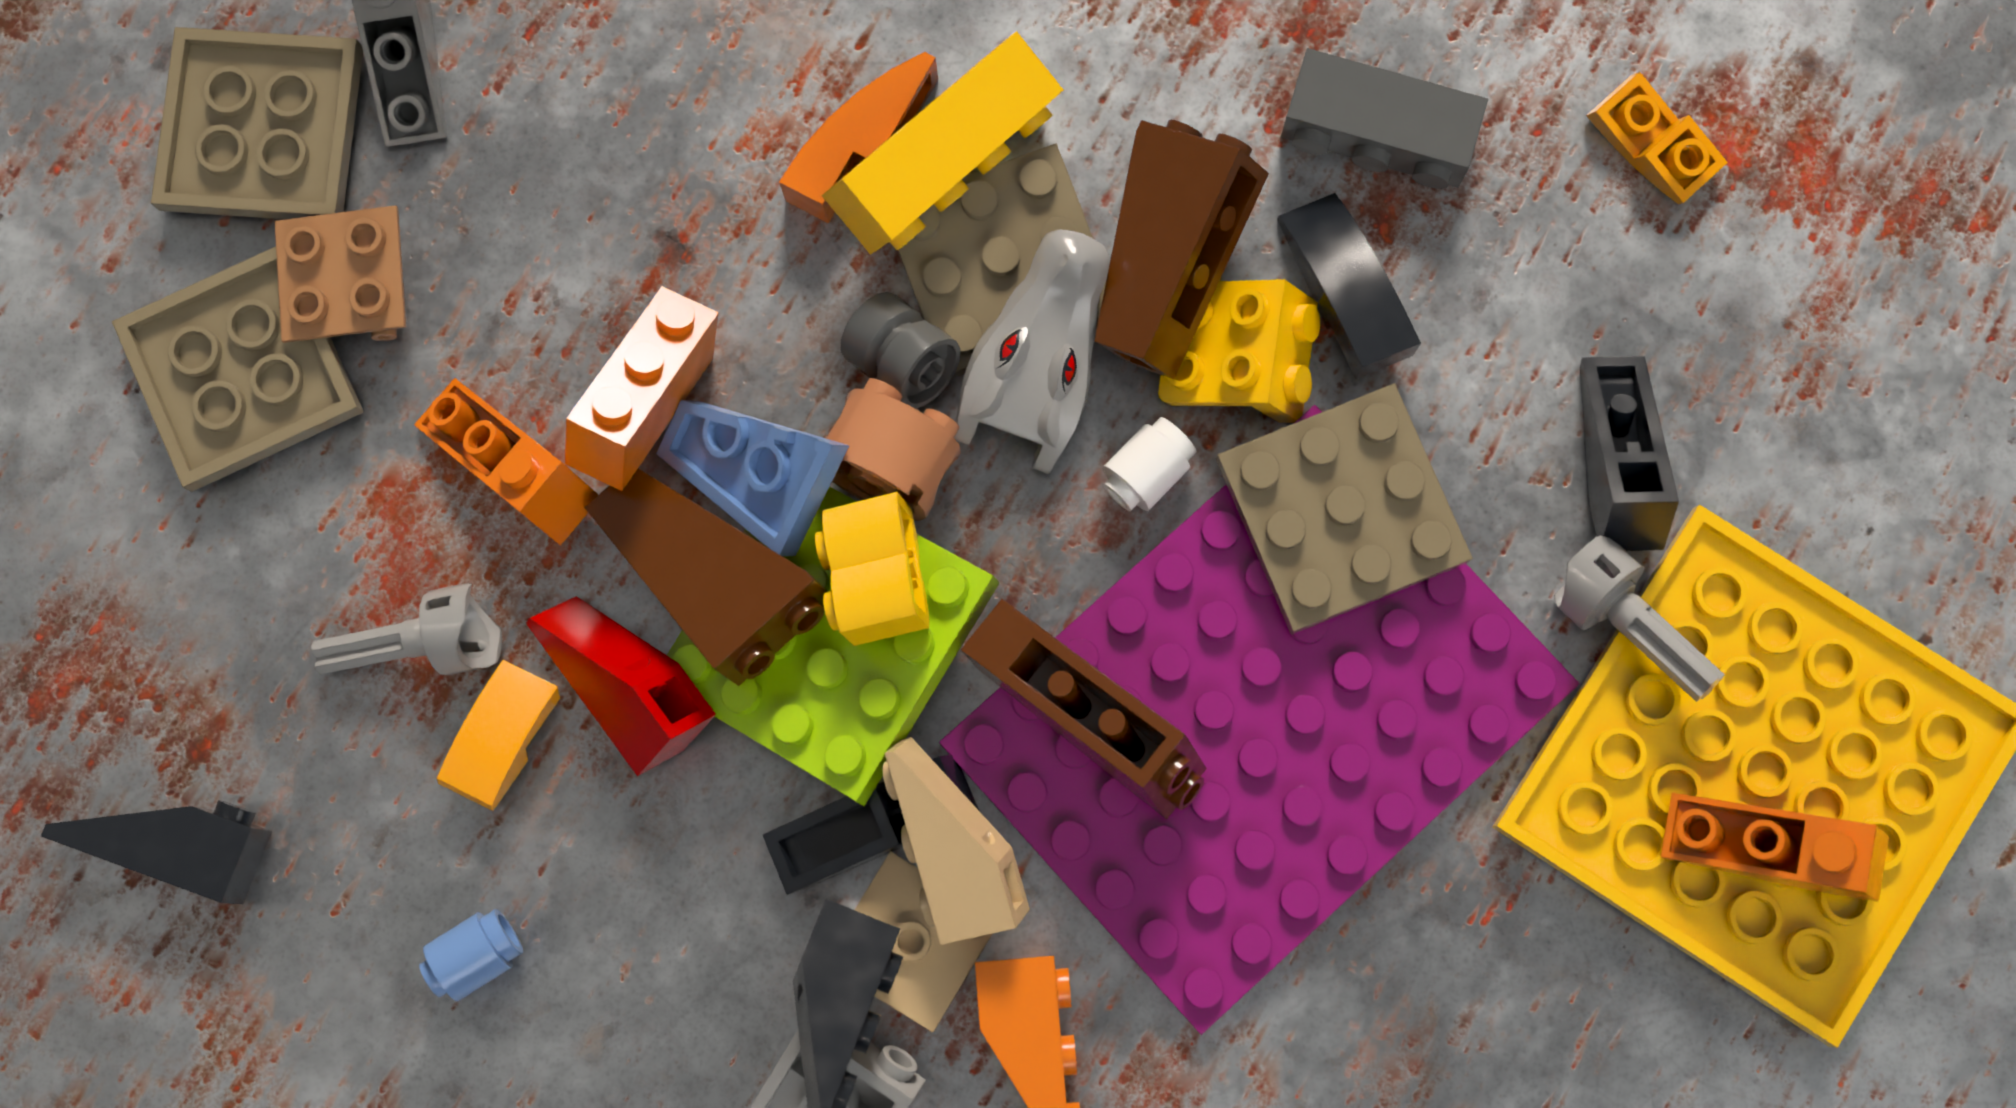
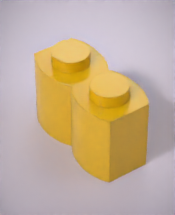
M898 492L822 510L823 531L816 532L815 546L822 567L825 570L831 569V591L825 592L823 596L824 610L833 631L839 630L853 646L929 628V610L920 570L919 545L911 508Z

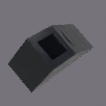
M828 899L823 904L793 979L808 1108H846L857 1080V1075L846 1071L854 1049L866 1054L881 1015L869 1011L877 990L889 994L903 959L902 955L892 952L900 928Z

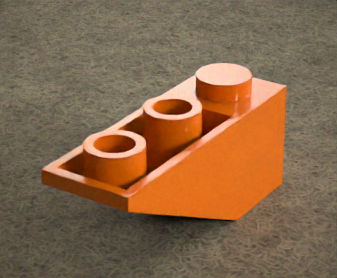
M456 378L450 382L414 424L560 546L588 514L584 507L599 495L564 463Z
M1672 793L1661 857L1802 889L1879 902L1889 836L1877 825Z
M1054 955L975 962L980 1031L1027 1107L1080 1108V1102L1066 1103L1064 1076L1077 1075L1074 1035H1061L1059 1009L1072 1008L1068 968L1055 969Z

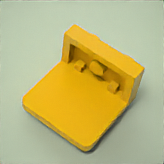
M1285 279L1219 281L1175 379L1160 375L1159 398L1171 406H1252L1279 423H1294L1303 415L1304 403L1308 401L1312 390V377L1309 366L1312 344L1317 339L1320 331L1318 302Z

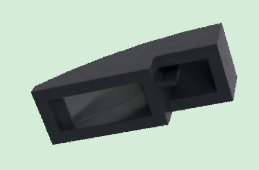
M1330 194L1279 215L1277 220L1313 299L1318 302L1317 309L1327 329H1333L1355 380L1412 357L1421 342L1385 270L1337 194Z
M952 754L932 759L978 809L964 773L953 759ZM879 782L865 806L845 796L763 834V838L786 895L884 856L890 851L893 852L902 848L901 830L905 822L899 801L892 800L887 792L885 783Z

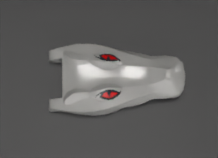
M1055 230L1043 237L1027 276L1010 295L999 317L984 332L970 357L962 382L955 422L959 425V430L954 437L956 441L969 445L976 433L978 423H984L1038 443L1039 446L1034 453L1032 468L1047 474L1051 473L1055 463L1079 425L1088 398L1091 381V357L1097 326V306L1107 279L1110 256L1104 245L1085 234L1072 230Z

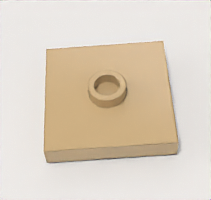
M890 851L855 908V911L900 928L892 952L903 956L900 968L889 994L877 990L875 997L933 1033L992 934L940 945L935 926H928L922 914L920 890L923 888L918 868Z

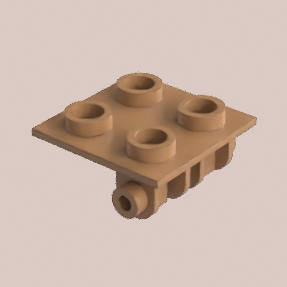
M397 205L274 221L281 341L283 343L371 332V339L389 341L397 338L396 329L406 328L399 210Z

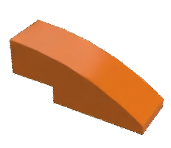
M923 52L899 64L859 90L828 117L801 148L779 181L785 201L829 224L835 211L822 195L921 111L938 81L936 57Z

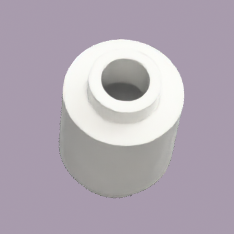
M1160 417L1152 426L1144 424L1103 466V470L1109 478L1103 486L1108 494L1126 510L1131 511L1137 505L1139 508L1149 511L1190 469L1188 461L1197 452L1196 448L1178 427L1167 419Z

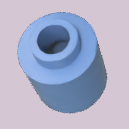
M498 909L492 910L485 916L477 912L423 946L426 960L419 964V969L425 982L437 997H442L447 993L453 1000L458 1002L513 967L512 960L523 953V948L514 929Z

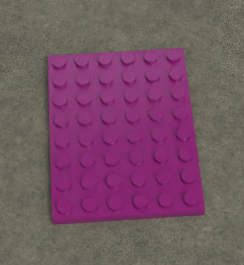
M1314 404L1294 423L1322 413V411ZM1225 484L1055 637L1187 736L1207 768L1202 774L1204 784L1199 794L1189 806L1183 810H1179L1176 807L1168 819H1165L1001 687L940 740L939 744L949 755L952 754L953 759L1194 1029L1202 1035L1580 683L1467 564L1291 635L1229 489Z

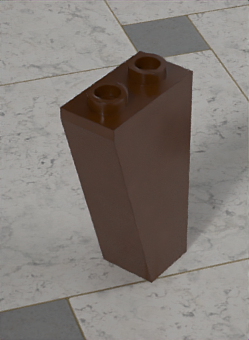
M1141 120L1135 134L1094 341L1127 363L1175 379L1269 173L1250 157L1252 148L1237 138L1219 133L1215 141L1203 138L1202 133L1177 120H1169L1166 127Z
M640 469L636 470L623 491L609 485L584 507L710 665L738 686L746 679L755 678L766 671L773 663L775 653L794 636L804 634L814 628L824 615L823 596L829 590L807 571Z
M1001 599L961 648V651L979 671L1165 819H1168L1176 807L1179 810L1185 809L1199 794L1204 784L1202 774L1207 768L1187 736L1005 600Z

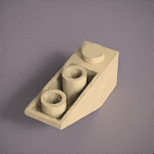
M912 737L902 739L885 752L887 761L883 764V778L889 796L892 800H898L905 822L901 830L902 845L909 862L912 864L917 863L923 884V888L920 890V906L926 923L930 927L935 926L940 945L1017 928L1030 908L1012 846Z

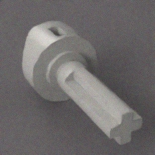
M1601 535L1596 537L1567 563L1565 586L1554 594L1557 607L1582 630H1587L1608 618L1615 628L1626 636L1696 702L1704 699L1724 678L1725 674L1662 618L1648 603L1633 593L1645 567L1612 539ZM1600 559L1604 562L1603 564L1596 565Z
M465 583L431 590L424 594L419 606V618L404 620L402 623L316 640L312 643L311 651L316 657L315 669L320 675L406 657L415 658L427 655L432 667L439 674L448 676L483 669L496 664L502 651L501 628L480 608L471 596L472 584Z

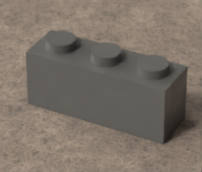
M1307 48L1280 138L1292 141V145L1295 148L1309 154L1325 155L1329 151L1351 157L1355 165L1369 171L1384 172L1389 168L1411 174L1415 182L1429 188L1444 189L1448 185L1458 188L1470 167L1488 98Z

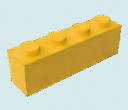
M1016 31L834 184L822 197L870 255L889 242L896 250H899L926 227L919 216L934 204L941 213L969 189L962 179L975 167L984 175L1011 153L1005 141L1015 132L1019 131L1025 139L1049 120L1053 114L1046 105L1064 89Z

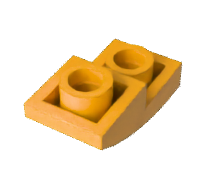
M1641 72L1629 76L1586 115L1610 144L1637 171L1678 205L1689 199L1728 163L1690 115L1680 119L1676 117Z
M502 660L480 693L455 737L436 778L438 784L494 811L528 762L526 747L559 701L558 686Z

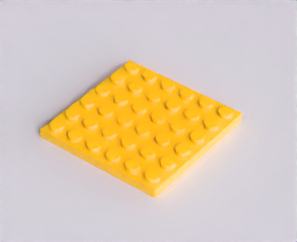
M1699 504L1692 509L1638 596L1725 674L1724 678L1704 699L1696 702L1617 629L1492 828L1828 1047L1838 1048L2015 753L2016 703ZM1671 794H1685L1877 825L1889 836L1879 902L1802 889L1662 858L1661 852Z

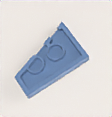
M681 400L656 454L769 549L781 556H796L850 445L704 402Z

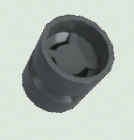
M890 292L879 293L866 300L853 313L841 337V353L848 362L867 377L881 380L897 389L903 396L901 402L913 408L925 406L934 400L947 387L955 375L960 362L961 348L957 341L939 327L923 320L917 310L896 294Z

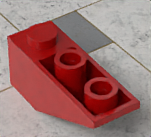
M575 596L527 620L526 625L637 776L684 751L716 716L714 710L678 662L579 597Z

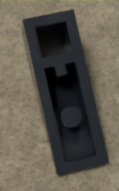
M1645 356L1582 357L1580 377L1588 492L1596 537L1600 535L1608 537L1626 551L1664 550L1679 504V498Z
M218 800L215 810L188 806L45 824L41 837L219 903L243 904L272 831L252 824L256 815L255 812Z

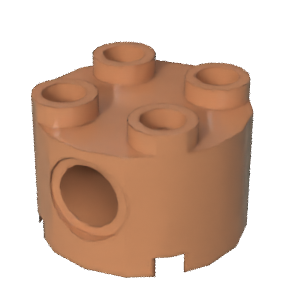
M869 378L863 389L854 388L848 392L840 417L825 437L826 439L850 445L832 482L861 501L898 492L910 508H912L913 519L921 521L926 519L935 503V496L941 479L961 454L960 444L954 438L959 430V425L949 416L934 409H926L924 413H921L901 402L903 396L897 389L881 380Z

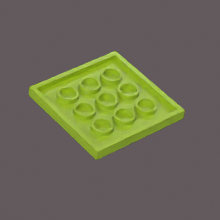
M830 486L796 556H783L807 571L829 591H831V569L825 570L822 567L815 546L816 532L823 531L822 510L857 502ZM746 529L744 530L743 533H745L746 535L750 536L751 538H753V539H755L756 541H758V542H760L761 544H763V543H762L760 540H758L754 535H752L748 530H746ZM917 534L920 570L929 610V628L853 646L839 630L833 631L824 610L822 619L814 628L804 634L794 636L775 653V659L766 671L755 678L746 679L740 686L716 671L683 630L667 653V656L680 664L714 710L717 719L862 806H865L883 777V764L887 761L885 752L907 737L1000 583L990 573Z

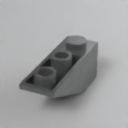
M352 0L385 147L446 138L447 131L430 0Z

